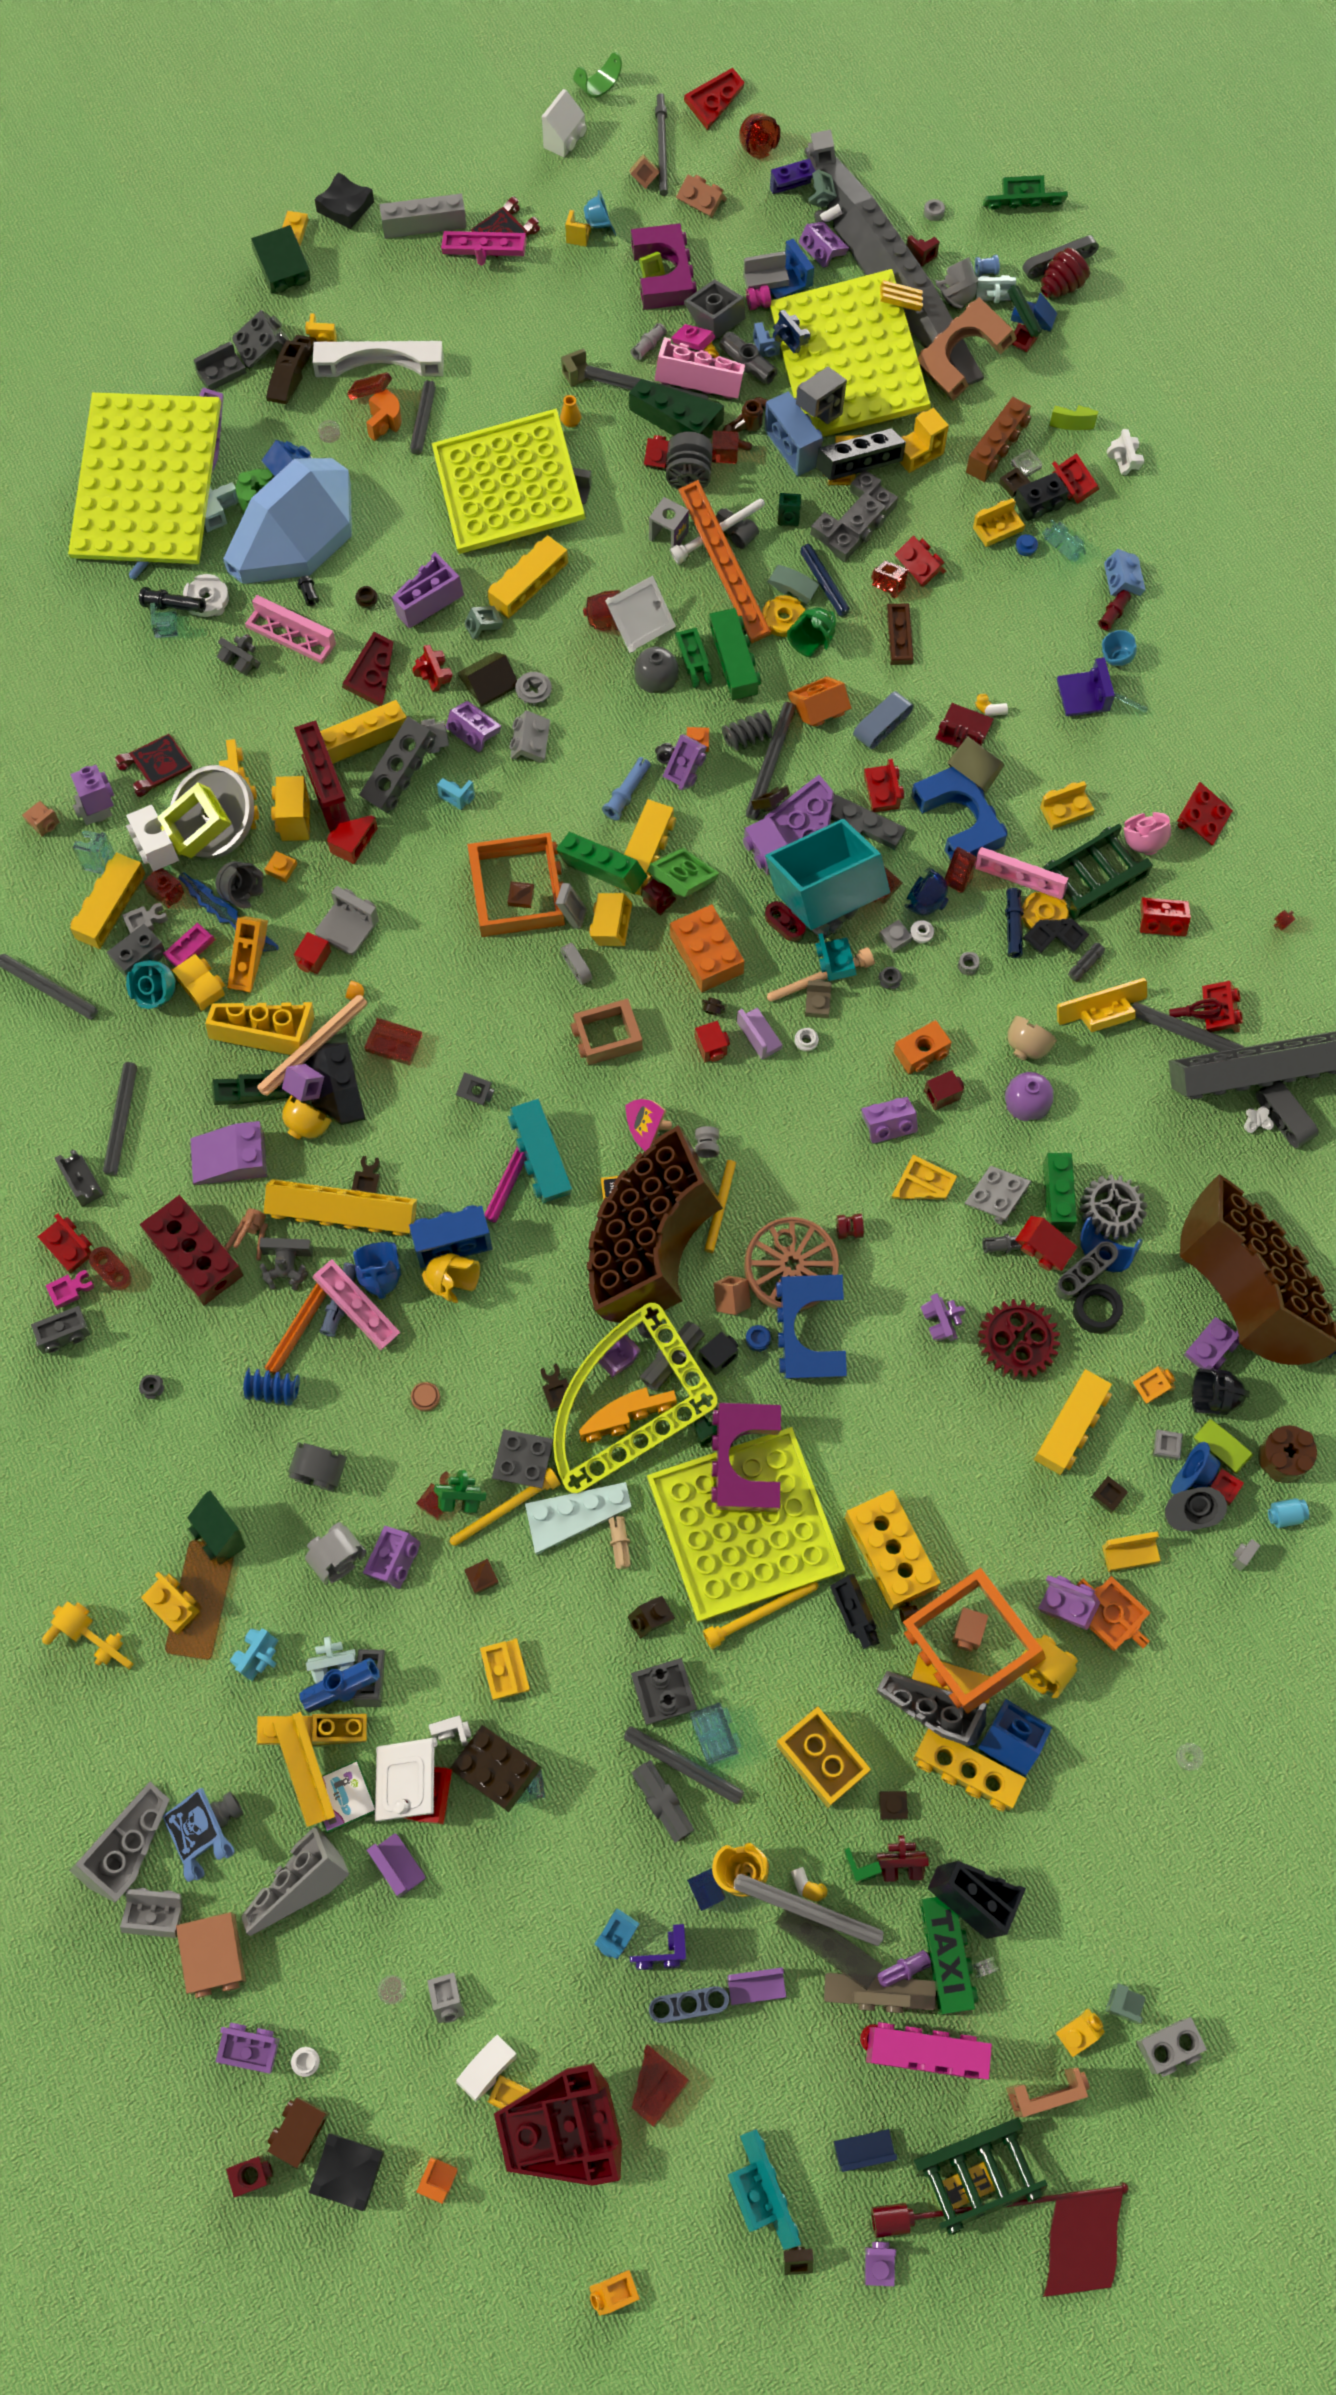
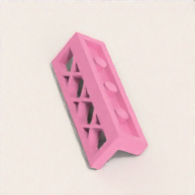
M256 595L252 603L255 611L245 623L246 628L321 664L325 661L336 645L332 630L259 595ZM259 616L268 620V624L262 626L254 623ZM283 627L287 630V633L277 635L273 633V629ZM302 636L306 639V642L296 644L292 642V638ZM321 645L325 648L319 655L312 652L311 647Z

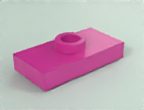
M684 324L671 338L674 344L679 345L683 343L689 345V348L700 351L714 340L715 335L713 331Z
M197 922L168 948L163 955L177 967L194 954L199 956L215 941V938Z

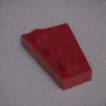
M373 632L343 681L342 688L379 707L382 706L394 641Z

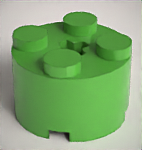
M255 469L239 474L236 483V494L243 515L251 498L275 477L269 469Z

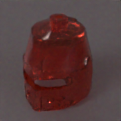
M620 590L603 591L587 598L583 614L585 617L587 616L589 625L594 627L595 630L610 632L613 627L616 631H619L605 600L621 593Z

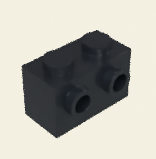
M1056 472L1017 488L1015 504L1025 519L1029 521L1034 518H1040L1050 511L1061 509L1066 503L1068 490Z

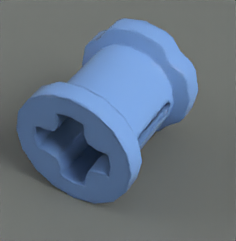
M993 255L992 258L986 259L975 258V273L977 277L988 273L999 274L1000 264L998 255Z

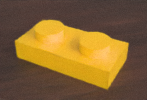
M287 211L282 226L283 228L291 225L299 246H301L309 221L308 214Z

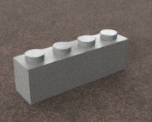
M462 193L379 204L385 239L467 228Z

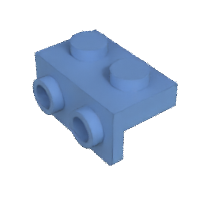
M1117 549L1104 562L1110 595L1115 597L1124 589L1140 596L1145 591V585L1139 558L1134 554Z

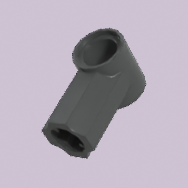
M722 508L717 512L716 518L721 523L734 514L728 509ZM745 519L724 532L730 536L732 542L738 548L744 549L759 534V529L753 521Z

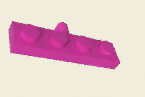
M444 231L441 250L442 254L476 255L477 263L482 266L485 264L486 255L524 256L527 238L526 233Z

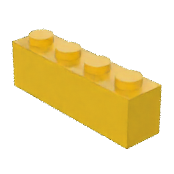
M548 535L542 541H538L527 555H523L512 569H508L497 583L495 582L490 586L488 590L489 605L495 606L497 611L509 619L568 564L567 549Z
M394 700L320 731L332 764L393 739L407 717L398 702Z
M649 799L644 806L624 855L637 860L648 876L635 893L640 896L643 893L642 889L652 879V875L647 870L651 863L660 859L658 855L661 849L665 850L668 831H673L676 823L673 807Z
M117 852L107 862L105 871L101 878L96 880L92 893L83 901L82 909L78 916H75L71 921L70 929L76 940L101 949L146 874L141 862Z
M1085 1369L1034 1460L1059 1475L1062 1474L1064 1469L1070 1471L1077 1458L1073 1455L1077 1447L1082 1449L1089 1437L1085 1434L1088 1426L1094 1428L1100 1417V1414L1096 1413L1100 1405L1105 1407L1112 1396L1108 1392L1112 1384Z

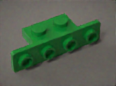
M1044 175L1003 177V195L986 196L983 200V206H989V209H998L1003 205L1017 208L1022 206L1021 204L1037 207L1041 206L1042 203H1050L1051 206H1057L1065 202L1068 192L1045 193Z

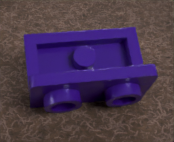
M810 159L771 169L770 190L772 194L810 184L811 178H813L812 173L815 172Z

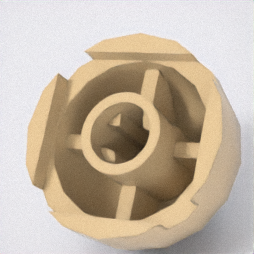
M1015 1016L1009 1027L1007 1038L1009 1045L1015 1050L1013 1054L1024 1061L1027 1057L1040 1059L1046 1056L1056 1043V1037L1037 1024L1034 1026L1028 1023L1029 1020Z

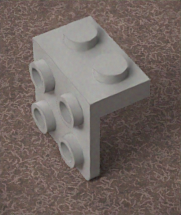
M336 886L331 892L334 905L315 929V934L345 953L354 955L379 921L376 906L369 900L364 899L363 901L356 897L351 890L346 888L343 890Z

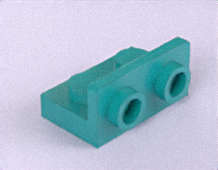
M823 933L818 934L820 942L815 943L818 957L823 956V958L819 959L822 973L827 972L828 981L857 975L848 937L825 942Z

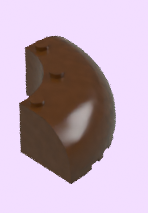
M679 1125L652 1142L654 1145L643 1154L640 1152L627 1171L623 1170L613 1183V1190L608 1198H604L596 1217L598 1220L594 1231L591 1232L588 1246L590 1250L589 1262H587L590 1282L588 1285L595 1311L607 1321L621 1323L648 1303H656L665 1311L682 1302L678 1285V1272L683 1251L700 1225L713 1214L723 1209L699 1157ZM650 1308L647 1310L648 1315L645 1318L657 1315L659 1311H652Z
M1219 1174L1197 1198L1185 1220L1180 1239V1257L1203 1274L1219 1292L1222 1300L1227 1304L1232 1313L1239 1334V1343L1245 1349L1251 1350L1269 1361L1286 1365L1309 1364L1326 1358L1336 1351V1322L1332 1320L1330 1314L1334 1311L1332 1305L1327 1303L1322 1295L1325 1289L1317 1275L1312 1276L1307 1268L1309 1261L1297 1245L1291 1246L1284 1237L1286 1231L1275 1219L1269 1221L1261 1210L1263 1207L1257 1202L1251 1204L1242 1196L1244 1194L1243 1190Z

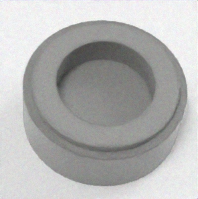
M934 199L926 202L924 216L928 220L938 221L943 218L945 205L941 201Z

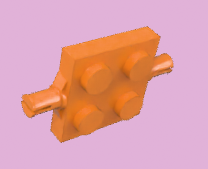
M1112 1576L1103 1585L1095 1589L1084 1578L1076 1585L1084 1584L1095 1591V1595L1101 1603L1089 1628L1113 1651L1130 1638L1142 1649L1150 1642L1139 1631L1143 1620L1150 1612Z

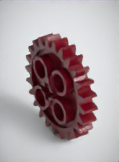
M1012 1299L1009 1307L1003 1301L1001 1303V1310L994 1306L992 1309L993 1314L986 1313L985 1319L987 1321H982L980 1327L984 1330H979L978 1337L983 1338L978 1342V1346L985 1347L980 1355L989 1356L986 1364L988 1365L993 1362L996 1364L994 1372L1001 1368L1003 1369L1002 1377H1005L1010 1372L1012 1373L1013 1380L1016 1379L1018 1374H1021L1022 1379L1026 1380L1028 1373L1035 1378L1037 1376V1369L1044 1373L1046 1370L1045 1365H1052L1053 1360L1051 1358H1056L1058 1352L1054 1349L1060 1346V1342L1055 1341L1059 1338L1060 1333L1053 1332L1057 1323L1049 1324L1052 1315H1042L1044 1307L1037 1311L1035 1310V1302L1030 1307H1027L1025 1299L1022 1300L1020 1305H1017L1015 1299ZM1010 1319L1020 1320L1022 1326L1016 1327L1012 1325ZM1029 1323H1032L1033 1326L1026 1332L1023 1340L1019 1341L1009 1356H1006L1005 1352L1009 1350L1014 1340L1021 1335ZM1038 1334L1041 1336L1042 1341L1036 1342L1030 1335ZM995 1338H1004L1007 1341V1345H999ZM1016 1353H1024L1028 1360H1019L1016 1357Z

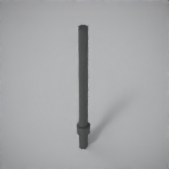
M659 93L656 96L657 106L655 107L658 128L659 190L661 196H666L668 194L665 125L667 107L665 106L664 94Z

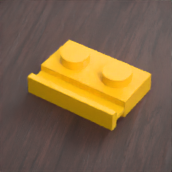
M517 1638L480 1648L493 1701L530 1691Z

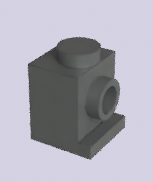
M464 1072L456 1096L484 1106L485 1101L490 1103L495 1089L491 1088L492 1082ZM479 1086L481 1093L474 1095L472 1093L473 1087Z

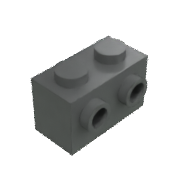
M142 924L107 951L111 963L126 978L128 972L132 971L136 963L148 960L160 961L165 949L155 934L145 924Z

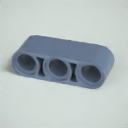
M894 691L857 725L853 736L869 749L875 748L909 716L914 705L897 691Z
M716 1986L659 1996L651 2001L649 2014L653 2021L657 2023H669L718 2014L727 2008L729 1996L723 1988ZM719 1992L723 1995L724 2004L722 2007L713 2008L709 2005L708 1997L711 1993ZM685 1997L695 1999L697 2008L694 2012L685 2013L682 2010L681 2001ZM665 2002L669 2006V2014L665 2018H658L654 2015L653 2008L656 2003Z

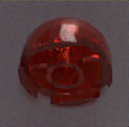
M761 112L751 114L745 118L739 130L741 146L752 157L765 158L770 155L768 152L772 148L776 149L778 146L781 129L772 116Z

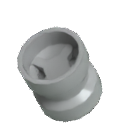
M710 1126L697 1128L695 1130V1139L698 1141V1144L695 1146L697 1156L702 1158L718 1156L719 1145L717 1140L719 1139V1129Z

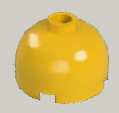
M290 1095L283 1108L282 1119L289 1128L287 1133L298 1140L302 1137L308 1139L319 1137L332 1122V1119L327 1118L325 1114L304 1101L303 1103L292 1095Z

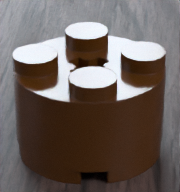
M1291 1425L1276 1428L1263 1441L1258 1452L1261 1468L1269 1474L1271 1479L1281 1483H1291L1303 1477L1313 1467L1317 1458V1447L1313 1435L1309 1431Z

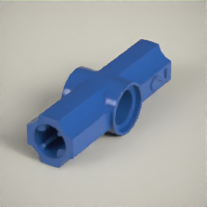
M368 1658L343 1671L339 1669L330 1670L322 1681L299 1693L300 1701L304 1709L309 1713L336 1700L342 1702L349 1701L357 1690L376 1682L380 1678L379 1669L375 1661Z

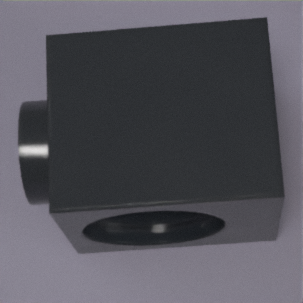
M721 1331L699 1350V1359L716 1376L738 1357L739 1349L737 1347L739 1346L730 1335L726 1336Z

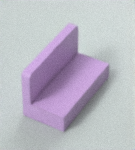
M758 1008L748 1013H745L743 1009L738 1011L737 1024L762 1060L782 1049L783 1044Z

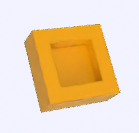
M275 851L264 870L266 874L286 883L296 868L297 861Z

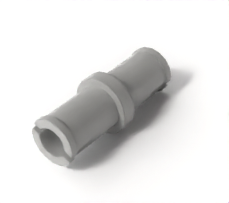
M657 323L649 333H644L641 341L631 349L632 356L636 360H641L649 350H653L656 347L657 342L667 333L666 328L661 323Z

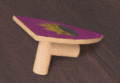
M638 1099L625 1105L630 1132L636 1143L644 1151L653 1145L652 1142L655 1140L659 1130H670L672 1128L671 1121L663 1120L666 1110L653 1100Z

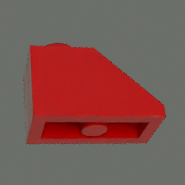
M370 815L339 823L337 828L332 830L327 838L330 853L355 864L378 829L376 818Z

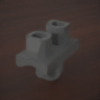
M247 634L241 638L236 636L234 642L237 643V646L222 637L220 638L218 643L222 647L217 655L218 659L230 665L235 655L238 656L239 659L233 668L245 676L253 666L257 669L259 668L261 663L247 653L248 651L253 653L256 649L252 645L253 638Z

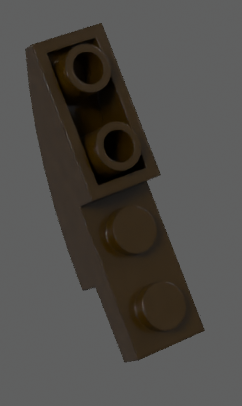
M296 335L293 341H286L271 375L266 396L267 401L278 404H287L303 379L302 369L313 353L314 342H317L316 338Z

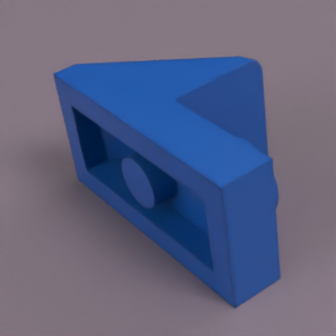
M1040 293L1036 304L1028 301L1027 303L1041 329L1051 332L1057 312L1043 294ZM1014 307L1011 321L1024 324Z

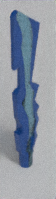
M185 872L181 873L178 879L189 888L190 896L198 899L199 905L206 908L207 913L216 914L219 923H230L236 930L238 911L223 899L212 894L213 890L200 881L192 879ZM266 936L263 951H277L279 949L278 945Z

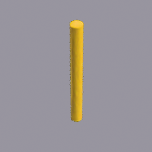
M727 1160L718 1194L723 1209L713 1214L704 1249L708 1253H714L736 1167V1162L733 1160Z

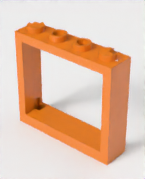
M550 832L467 844L481 937L565 925L564 915L556 905L563 881H558V875H562L560 861H555L554 855H558L556 850L557 844L552 842ZM546 851L555 911L488 921L479 860Z
M981 1567L903 1621L907 1629L904 1635L913 1646L917 1643L922 1650L918 1654L925 1665L928 1667L932 1664L937 1671L933 1675L942 1688L947 1685L952 1692L949 1698L957 1708L962 1706L967 1714L1046 1659L1041 1646ZM980 1587L1027 1652L965 1695L918 1629L971 1591Z

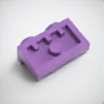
M824 222L806 224L799 239V244L822 267H827L832 257L846 255L849 249Z
M466 701L450 710L446 729L474 750L480 752L483 750L485 741L500 732L501 725L469 701Z
M1215 1317L1184 1353V1356L1199 1368L1209 1370L1214 1368L1218 1370L1226 1361L1223 1355L1227 1350L1233 1352L1240 1344L1238 1330L1236 1332Z
M384 1526L363 1574L386 1582L396 1589H400L418 1553L421 1542L407 1532Z
M1048 1575L1046 1581L1049 1587L1038 1608L1040 1612L1088 1630L1101 1603L1095 1595V1591L1084 1584L1076 1586L1065 1577L1057 1576L1055 1578Z

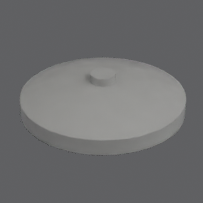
M209 765L196 769L183 779L173 795L170 806L197 782L211 788L232 823L195 855L200 858L214 859L229 854L243 842L252 825L254 799L249 785L241 775L223 766ZM198 802L174 824L183 839L187 840L210 819L200 802Z

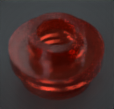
M1284 909L1274 918L1276 923L1273 926L1275 928L1278 927L1282 931L1296 919L1293 916L1294 912L1292 910L1287 912Z

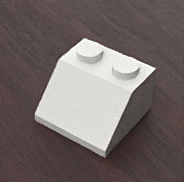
M565 89L559 93L542 115L544 148L564 158L569 151L574 149L578 139L584 136L587 128L585 125V114Z

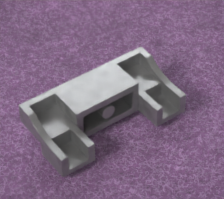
M867 471L861 472L852 481L850 492L859 497V499L839 521L824 512L811 526L810 535L824 543L843 562H846L863 542H867L871 538L873 531L883 525L886 517L897 506L898 497L881 487V480Z

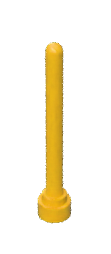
M550 1467L546 1470L542 1489L529 1486L450 1538L451 1545L457 1546L542 1490L545 1489L547 1491L550 1488L553 1490L561 1485Z
M814 1582L797 1588L720 1628L719 1626H711L703 1630L702 1632L707 1644L711 1649L722 1645L721 1642L725 1640L724 1637L816 1591L818 1583Z

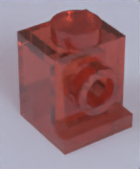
M885 560L873 570L871 575L873 580L872 586L892 593L891 597L896 598L906 588L908 569Z

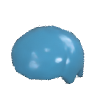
M1116 630L1109 633L1103 639L1102 651L1106 662L1112 666H1124L1132 662L1137 652V645L1133 634L1126 630Z

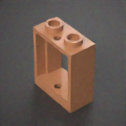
M628 998L573 1014L574 1023L570 1024L574 1038H579L578 1051L580 1057L586 1059L587 1065L643 1050L642 1037ZM620 1014L628 1038L591 1049L583 1025Z

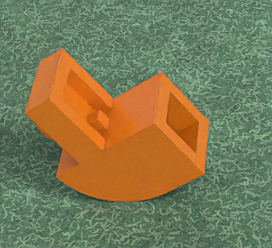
M382 387L369 399L370 412L373 417L366 424L368 436L374 441L384 435L389 428L397 432L402 423L397 397L385 387Z

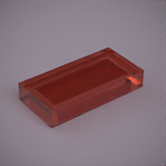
M389 372L357 380L353 383L347 395L350 400L383 392L391 382L392 377Z

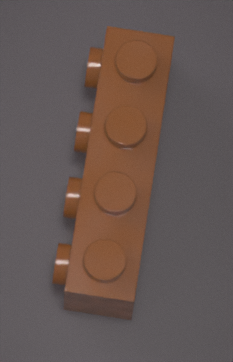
M1012 396L969 455L966 473L985 482L990 474L995 472L1000 460L1006 457L1011 445L1018 440L1021 431L1029 425L1031 420L1029 415L1031 406Z

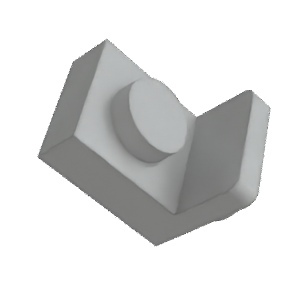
M455 1973L427 1980L433 2012L438 2023L453 2022L465 2015Z

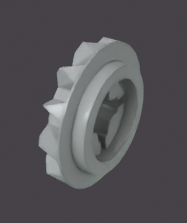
M529 672L522 675L517 680L515 687L518 699H522L525 704L532 703L534 706L538 702L544 703L547 697L550 698L552 690L548 677L539 672ZM529 684H530L531 686H533L534 688H537V689H538V693H535L534 691H530V686H529Z

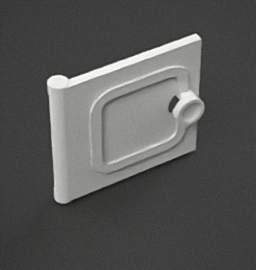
M653 576L605 600L629 653L634 652L636 648L676 627Z
M435 1737L378 1746L376 1748L375 1821L433 1814L434 1747L437 1746V1739Z

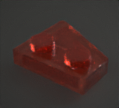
M648 2044L644 2049V2059L638 2076V2086L634 2095L632 2109L655 2128L690 2080Z

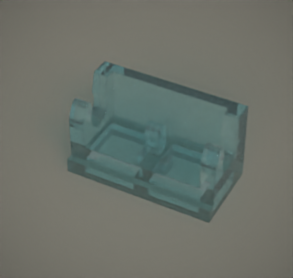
M83 831L82 835L91 838L90 842L75 841L73 848L84 870L103 875L107 862L115 855L106 833L103 832L99 834Z

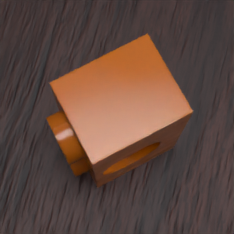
M935 1020L895 1042L893 1052L907 1073L911 1074L914 1071H923L934 1060L940 1061L949 1054L952 1042ZM919 1047H926L929 1051L923 1052L919 1050Z

